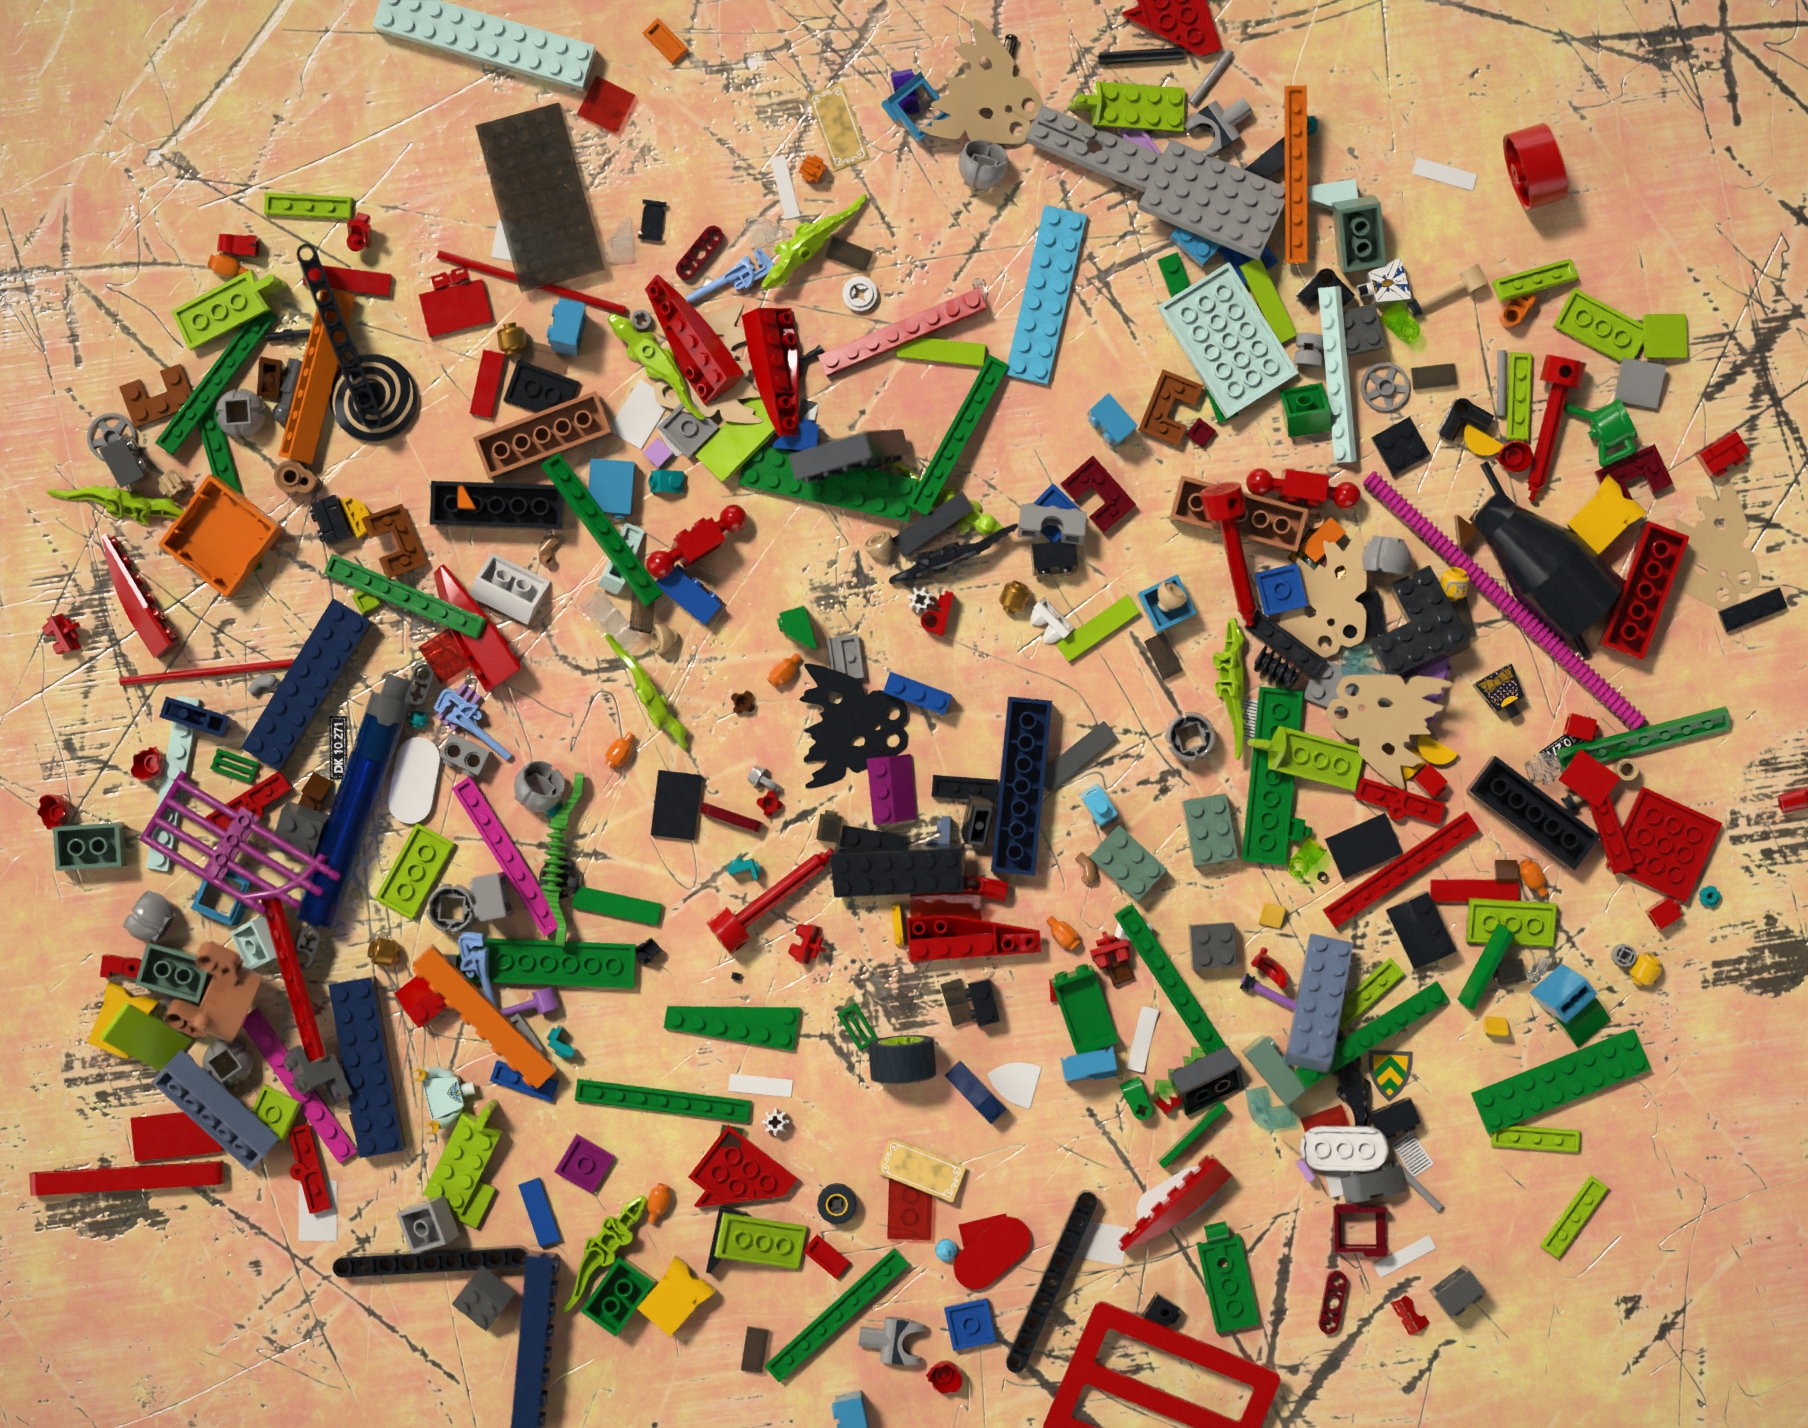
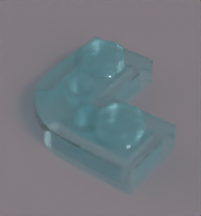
M1359 643L1346 648L1341 662L1343 677L1349 675H1384L1383 671L1364 665L1371 646Z
M1267 1086L1245 1090L1249 1114L1258 1126L1267 1130L1297 1126L1292 1103L1287 1106L1271 1107Z

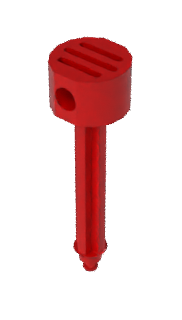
M1546 354L1540 381L1551 383L1527 481L1529 485L1528 490L1531 491L1530 497H1528L1530 501H1536L1537 492L1541 493V489L1546 486L1545 482L1568 388L1581 389L1587 363ZM1561 366L1567 369V376L1565 378L1559 374Z
M1239 482L1215 484L1203 489L1200 493L1205 518L1210 521H1219L1238 606L1237 611L1242 615V619H1246V626H1253L1252 618L1255 616L1256 606L1236 516L1246 512L1242 485Z
M829 848L826 853L813 854L812 857L735 916L726 906L706 922L711 932L730 956L751 940V937L745 930L747 927L825 869L826 864L830 862L828 858L831 857L830 854L834 851L833 849Z

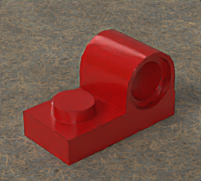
M945 591L944 595L939 596L937 607L941 608L940 612L927 611L922 615L921 626L925 631L943 636L953 592ZM933 615L936 617L937 624L934 627H927L924 620L927 616Z

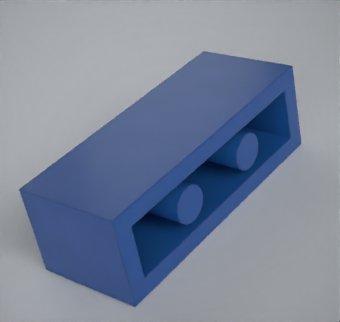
M676 564L669 576L658 578L655 583L663 592L706 626L722 607L719 603L721 599L712 591L707 594L702 589L704 585L695 577L690 580L685 576L687 571L679 564Z
M890 672L883 693L941 715H945L952 694Z

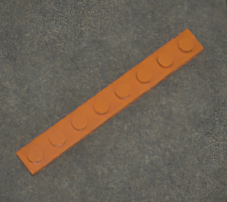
M1307 85L1284 86L1285 263H1308Z

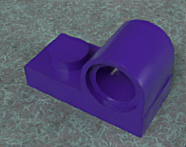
M912 69L890 73L893 91L896 92L914 77ZM915 88L897 103L907 116L920 114Z

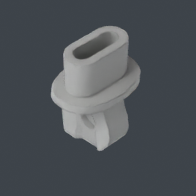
M755 765L747 778V781L754 784L755 789L762 787L764 784L777 792H780L782 788L779 784L768 779L769 772L767 768L762 769Z

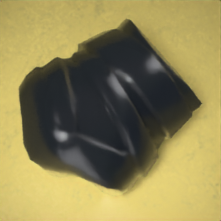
M649 938L636 946L637 960L641 964L652 965L664 950L652 938Z

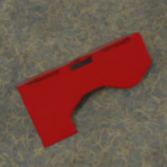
M462 266L452 269L450 271L451 274L448 275L446 272L431 276L434 290L470 280L467 268ZM464 270V272L456 274V271ZM440 276L443 277L442 279H439V280H436V281H435V279H434V278H437V277H440Z
M1405 1295L1400 1300L1390 1303L1396 1314L1403 1319L1401 1322L1409 1335L1420 1332L1429 1324L1425 1314L1422 1317L1416 1314L1413 1308V1301Z

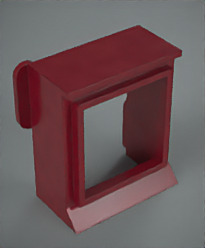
M1336 1204L1332 1206L1334 1252H1363L1366 1257H1385L1388 1254L1386 1246L1387 1207L1385 1205L1357 1206L1356 1204ZM1375 1212L1376 1244H1341V1213Z

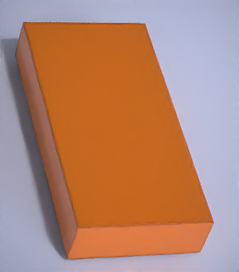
M659 18L642 32L672 65L688 51V48Z
M1330 517L1300 549L1316 563L1325 554L1323 541L1336 543L1346 531Z

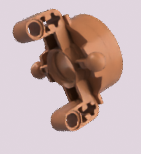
M213 941L203 942L196 956L195 963L200 969L214 976L205 992L200 1007L181 999H175L170 1003L164 1019L165 1023L171 1028L192 1037L203 1035L206 1038L209 1033L231 1043L251 1006L262 974L242 966L244 960L240 958L237 952Z

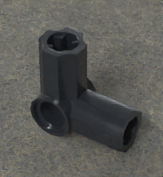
M1325 268L1319 270L1296 294V297L1307 308H1310L1319 299L1318 288L1341 286L1342 307H1344L1355 294L1336 276L1333 270ZM1323 272L1331 276V281L1327 285L1320 281V275Z
M1459 398L1450 404L1449 410L1436 433L1453 442L1464 422L1485 433L1490 427L1494 415L1472 404L1466 398ZM1459 402L1463 403L1466 407L1464 414H1459L1456 410Z

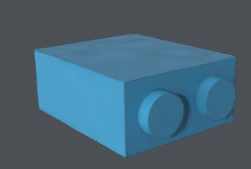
M591 458L588 492L604 514H614L613 518L627 519V515L632 516L635 462Z
M1562 963L1530 991V994L1541 1008L1564 1023H1567L1598 994L1585 977Z

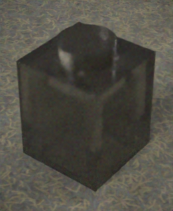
M825 810V814L820 813L816 840L838 843L842 816H838L837 811Z
M1523 958L1500 961L1492 976L1493 980L1497 981L1499 985L1527 980Z

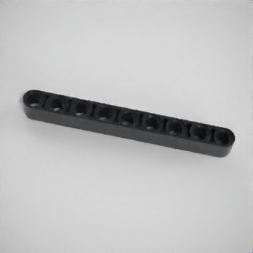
M302 244L298 247L296 253L301 271L361 422L365 428L374 430L382 422L380 410L317 251L311 244ZM301 250H311L313 253L312 258L309 260L302 259L300 256ZM313 269L318 270L321 273V278L317 281L311 280L308 277L309 271ZM320 290L327 291L329 299L324 302L318 300L317 292ZM327 311H334L337 314V320L328 322L324 315ZM337 331L343 332L345 334V341L342 343L335 342L333 334ZM350 352L354 357L353 361L349 364L344 363L341 360L342 353ZM351 373H359L362 381L359 384L351 383L349 380ZM360 393L368 394L370 397L368 404L362 405L358 402L357 397ZM371 413L378 417V423L373 426L367 424L365 419Z
M1082 1190L1077 1195L1007 1353L1006 1365L1013 1373H1019L1024 1370L1096 1208L1097 1198L1090 1190ZM1085 1195H1090L1093 1198L1089 1206L1081 1204V1198ZM1076 1215L1084 1218V1222L1080 1226L1072 1224V1219ZM1068 1235L1073 1236L1075 1243L1072 1246L1064 1245V1237ZM1061 1255L1066 1258V1263L1063 1266L1054 1264V1259L1057 1256ZM1048 1276H1055L1057 1278L1056 1285H1046V1278ZM1046 1296L1049 1301L1047 1305L1039 1306L1036 1303L1037 1298ZM1031 1316H1037L1040 1319L1037 1326L1028 1325L1027 1321ZM1022 1336H1027L1031 1339L1028 1346L1024 1347L1018 1343ZM1014 1356L1022 1359V1363L1017 1367L1009 1363L1010 1359Z
M522 1245L425 1250L411 1254V1251L343 1255L333 1263L332 1269L336 1276L345 1278L478 1270L481 1265L486 1269L519 1268L526 1264V1256L529 1250ZM521 1251L525 1257L524 1261H516L513 1256L514 1252ZM475 1253L480 1256L481 1261L479 1264H473L470 1261L471 1254ZM492 1253H500L503 1258L502 1262H494L492 1260ZM427 1256L435 1257L437 1265L434 1267L429 1266L426 1263ZM448 1256H457L459 1260L458 1265H451L448 1262ZM406 1257H411L414 1260L415 1266L413 1268L406 1267L404 1263ZM387 1258L392 1261V1269L384 1268L382 1264L383 1259ZM362 1260L370 1262V1270L362 1269L360 1265ZM340 1261H345L348 1263V1271L344 1272L340 1270Z

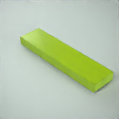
M265 192L264 215L352 220V197Z
M1261 258L1259 260L1252 259L1239 266L1262 315L1279 342L1283 343L1296 336L1297 333Z
M1571 258L1499 278L1493 280L1491 284L1500 303L1576 281L1579 276Z
M921 337L898 347L897 357L983 367L986 344Z
M1509 353L1506 440H1529L1532 353Z
M1127 594L1058 642L1056 646L1067 662H1069L1140 613V611Z
M1391 957L1343 999L1338 1024L1341 1030L1346 1028L1405 974Z
M1509 1125L1491 1133L1490 1145L1579 1152L1580 1130Z
M1589 1175L1539 1246L1559 1259L1609 1187L1592 1175Z

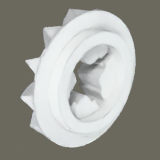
M856 276L845 283L842 297L850 309L861 312L870 309L875 303L877 289L870 279ZM854 286L860 291L868 289L863 294L865 302L859 297L852 300L856 294Z

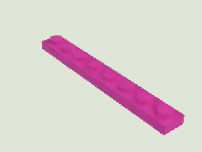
M470 776L452 787L455 795L543 935L546 936L556 930L558 924L539 884L472 777Z
M259 1008L248 1013L241 1025L292 1098L302 1102L300 1109L340 1164L357 1152L358 1149L316 1090L303 1096L300 1091H296L292 1082L294 1078L291 1072L286 1070L283 1063V1056L289 1051Z

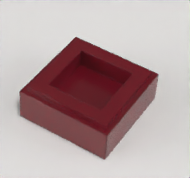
M1199 417L1185 435L1203 448L1216 430Z

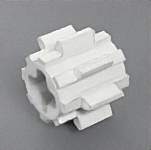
M925 587L919 592L916 588H913L915 594L907 596L912 600L908 607L915 606L917 614L920 609H924L927 612L926 606L934 604L929 600L933 593L926 594ZM919 594L921 597L925 596L927 598L924 600L925 605L923 606L920 603L916 604L914 602Z
M775 1107L772 1114L768 1111L765 1112L768 1119L762 1120V1123L768 1126L765 1132L771 1129L774 1136H776L777 1130L786 1131L783 1124L789 1123V1120L783 1118L785 1111L781 1112V1114L777 1113V1108ZM773 1116H777V1119L782 1122L778 1123L777 1127H774L773 1123L769 1122V1120L773 1119Z

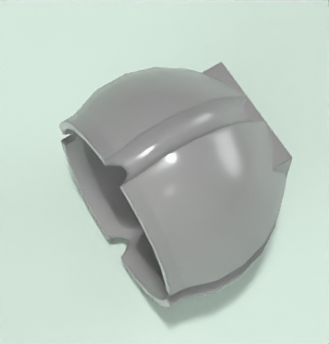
M987 140L969 141L962 150L958 161L959 172L964 179L963 185L989 192L991 187L1000 183L1006 175L1008 168V155L1005 149L994 142L988 145Z
M233 389L226 392L218 401L215 411L218 413L216 421L222 431L234 438L245 436V438H248L260 431L264 425L266 415L263 414V410H265V405L262 399L254 392L247 389H241L240 391ZM247 402L248 422L230 423L229 403Z
M1373 535V538L1364 546L1365 550L1362 555L1363 570L1384 574L1391 572L1393 575H1407L1411 565V554L1404 540Z
M1185 712L1184 716L1177 715L1170 721L1165 733V740L1170 744L1168 747L1169 751L1178 759L1189 762L1195 761L1197 757L1201 759L1206 757L1213 749L1216 735L1211 730L1212 723L1207 717L1197 712ZM1196 723L1202 744L1183 750L1177 729Z
M544 761L530 762L515 777L514 799L533 814L550 810L563 796L564 778L558 769L552 770L550 763Z
M451 884L442 885L433 891L427 901L429 905L427 910L428 919L441 932L447 933L452 931V933L464 931L475 919L473 904H476L475 897L471 896L470 891L462 885L456 884L455 887ZM444 897L464 898L462 919L443 918Z
M148 890L131 909L133 914L127 916L123 928L135 939L156 941L164 936L176 915L164 896Z
M234 1038L229 1043L219 1039L215 1041L214 1046L210 1045L205 1051L202 1066L215 1081L223 1084L225 1088H232L240 1085L241 1080L245 1081L250 1076L253 1069V1056L251 1051L246 1050V1044ZM227 1050L239 1067L224 1077L213 1060Z

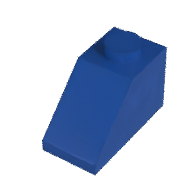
M802 419V423H798V435L781 436L773 443V448L806 450L819 446L821 425H816L815 420Z

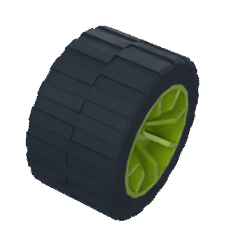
M900 1035L876 1039L868 1044L870 1077L876 1083L901 1084L931 1079L936 1075L934 1039L925 1035Z

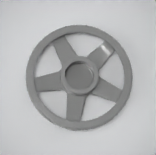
M1382 362L1375 364L1362 377L1361 394L1363 399L1370 407L1376 410H1395L1406 401L1409 395V379L1403 369L1393 363ZM1381 366L1390 367L1384 378H1381L1372 370ZM1396 369L1403 375L1406 386L1394 384L1393 378ZM1368 376L1376 384V387L1366 394L1365 381ZM1393 392H1405L1402 400L1393 406L1391 394ZM1382 395L1386 407L1377 406L1370 399Z
M106 413L97 417L91 423L87 432V443L91 452L97 458L105 461L103 456L98 454L93 447L104 445L120 437V433L126 423L136 440V431L133 424L126 417L117 413ZM106 417L120 418L114 428H110L102 419ZM97 423L103 433L101 437L91 441V432Z

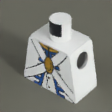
M1401 258L1386 264V266L1370 271L1366 275L1368 283L1357 285L1359 298L1371 296L1375 304L1407 302L1411 299Z

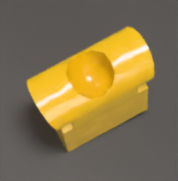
M1607 474L1597 492L1566 523L1597 554H1600L1630 523L1644 516L1647 511L1635 500L1624 498L1621 486Z
M109 981L105 989L104 1004L87 1043L125 1059H132L134 1057L102 1041L100 1035L125 1002L150 1015H153L160 1002L144 995L134 997L125 987Z
M675 1255L666 1274L640 1302L637 1309L671 1337L697 1305L713 1295L716 1290L704 1279L693 1277L689 1271V1266Z

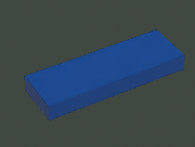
M496 1061L490 1078L491 1082L549 1102L553 1101L559 1084L558 1080L548 1078L536 1089L533 1085L530 1087L523 1081V1075L518 1070L515 1072L506 1062Z
M540 1177L518 1184L539 1246L542 1247L561 1240Z

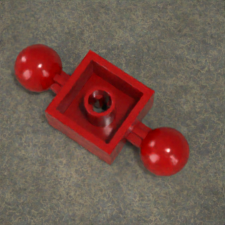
M1257 468L1252 470L1246 478L1247 489L1253 495L1264 496L1270 491L1279 492L1278 498L1283 499V503L1296 504L1300 501L1305 502L1304 506L1317 508V506H1320L1328 499L1333 500L1337 507L1349 510L1357 506L1361 498L1360 490L1354 483L1342 482L1336 487L1328 486L1330 475L1285 469L1281 474V479L1273 478L1268 470Z
M728 505L721 511L718 521L715 522L712 517L707 520L703 517L694 523L690 531H687V529L682 530L675 535L674 542L670 547L672 550L668 552L657 550L649 555L646 562L648 572L656 578H665L672 573L674 563L680 561L684 569L715 551L726 540L723 532H738L745 527L747 523L745 510L739 505Z

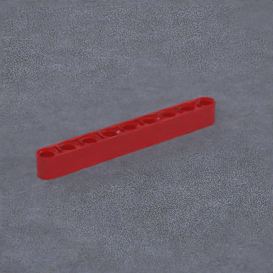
M224 1161L29 1173L30 1196L225 1184Z

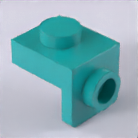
M652 470L648 480L650 492L683 493L684 471Z
M740 857L730 861L731 865L727 866L729 875L750 868L754 881L758 880V874H761L758 861L753 862L752 858L743 861V858Z
M559 1025L557 1029L552 1028L547 1037L550 1040L548 1046L555 1049V1054L564 1059L567 1056L573 1057L577 1048L558 1039L563 1026Z

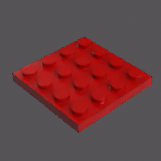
M1641 786L1621 829L1634 868L1620 873L1686 903L1722 823ZM1607 861L1606 864H1605V866L1608 867V868H1610V866H1609V864H1608V861Z

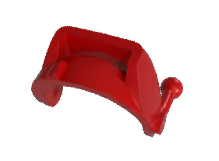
M1262 947L1260 953L1250 964L1252 967H1256L1265 973L1283 990L1288 984L1286 983L1287 971L1281 964L1267 955V948Z

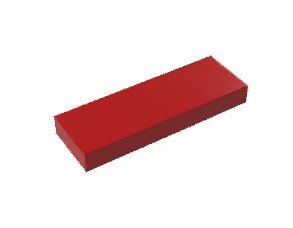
M483 349L470 414L492 418L505 354Z

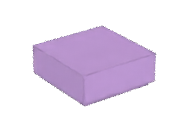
M657 437L643 454L659 469L673 455V452Z
M1303 1158L1295 1161V1164L1308 1182L1315 1179L1314 1174Z

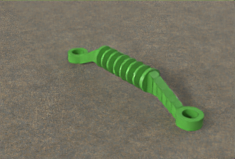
M575 772L572 795L561 807L550 824L547 825L548 828L554 831L546 834L547 837L552 838V841L545 843V845L551 847V850L544 851V853L551 857L550 859L543 860L544 863L549 864V867L542 869V871L548 873V876L541 877V880L548 883L547 885L540 886V889L545 895L558 924L556 934V946L565 947L567 924L559 905V896L562 888L556 886V883L563 882V879L557 877V875L564 873L558 866L565 865V862L559 860V857L566 856V853L560 851V848L567 847V844L562 843L561 840L568 839V836L563 834L562 831L569 830V814L583 793L584 773Z

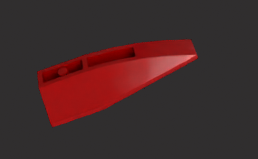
M655 275L645 288V291L680 370L704 405L708 404L734 387L744 375V372L721 339L693 306L661 276Z
M756 308L742 315L754 378L777 435L797 436L799 348L791 308Z
M109 534L102 535L105 557L119 600L130 622L153 658L159 659L180 645L177 641L179 635L173 627H168L165 622L168 620L165 613L161 609L158 610L154 605L156 602L154 596L150 591H145L142 586L144 581L138 572L134 573L130 566L133 564L126 554L122 555L119 547H121L119 541L114 535L111 537Z
M444 564L441 565L434 572L439 599L487 619L479 639L450 628L463 657L487 693L516 674L522 668L520 661L508 647L506 638L501 636L497 628L457 581L452 572Z
M956 915L907 918L910 962L1041 952L1040 930Z
M1213 1154L1210 1157L1208 1155L1204 1156L1198 1162L1199 1167L1194 1172L1190 1170L1182 1178L1184 1182L1178 1188L1176 1186L1172 1187L1166 1194L1168 1197L1162 1203L1158 1201L1150 1209L1152 1213L1147 1218L1144 1216L1140 1218L1135 1224L1136 1228L1131 1233L1126 1232L1119 1239V1249L1125 1251L1172 1228L1204 1204L1232 1174Z

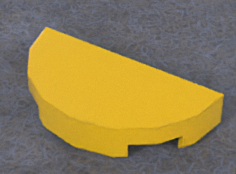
M1466 423L1463 431L1464 441L1467 448L1473 454L1491 456L1500 451L1503 444Z
M348 497L339 499L357 539H360L367 533L362 518L370 515L368 508L357 499Z
M1424 734L1418 735V750L1421 757L1427 762L1435 765L1446 764L1454 760L1458 755L1457 752Z
M892 903L895 945L904 946L900 903Z

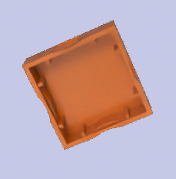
M209 474L191 498L184 513L175 520L158 545L182 564L195 570L205 582L222 595L234 598L285 527L220 477Z

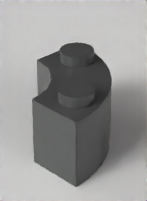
M1391 1162L1383 1163L1378 1169L1372 1171H1348L1349 1175L1340 1178L1346 1204L1368 1201L1375 1197H1387L1406 1191L1401 1165L1392 1166Z

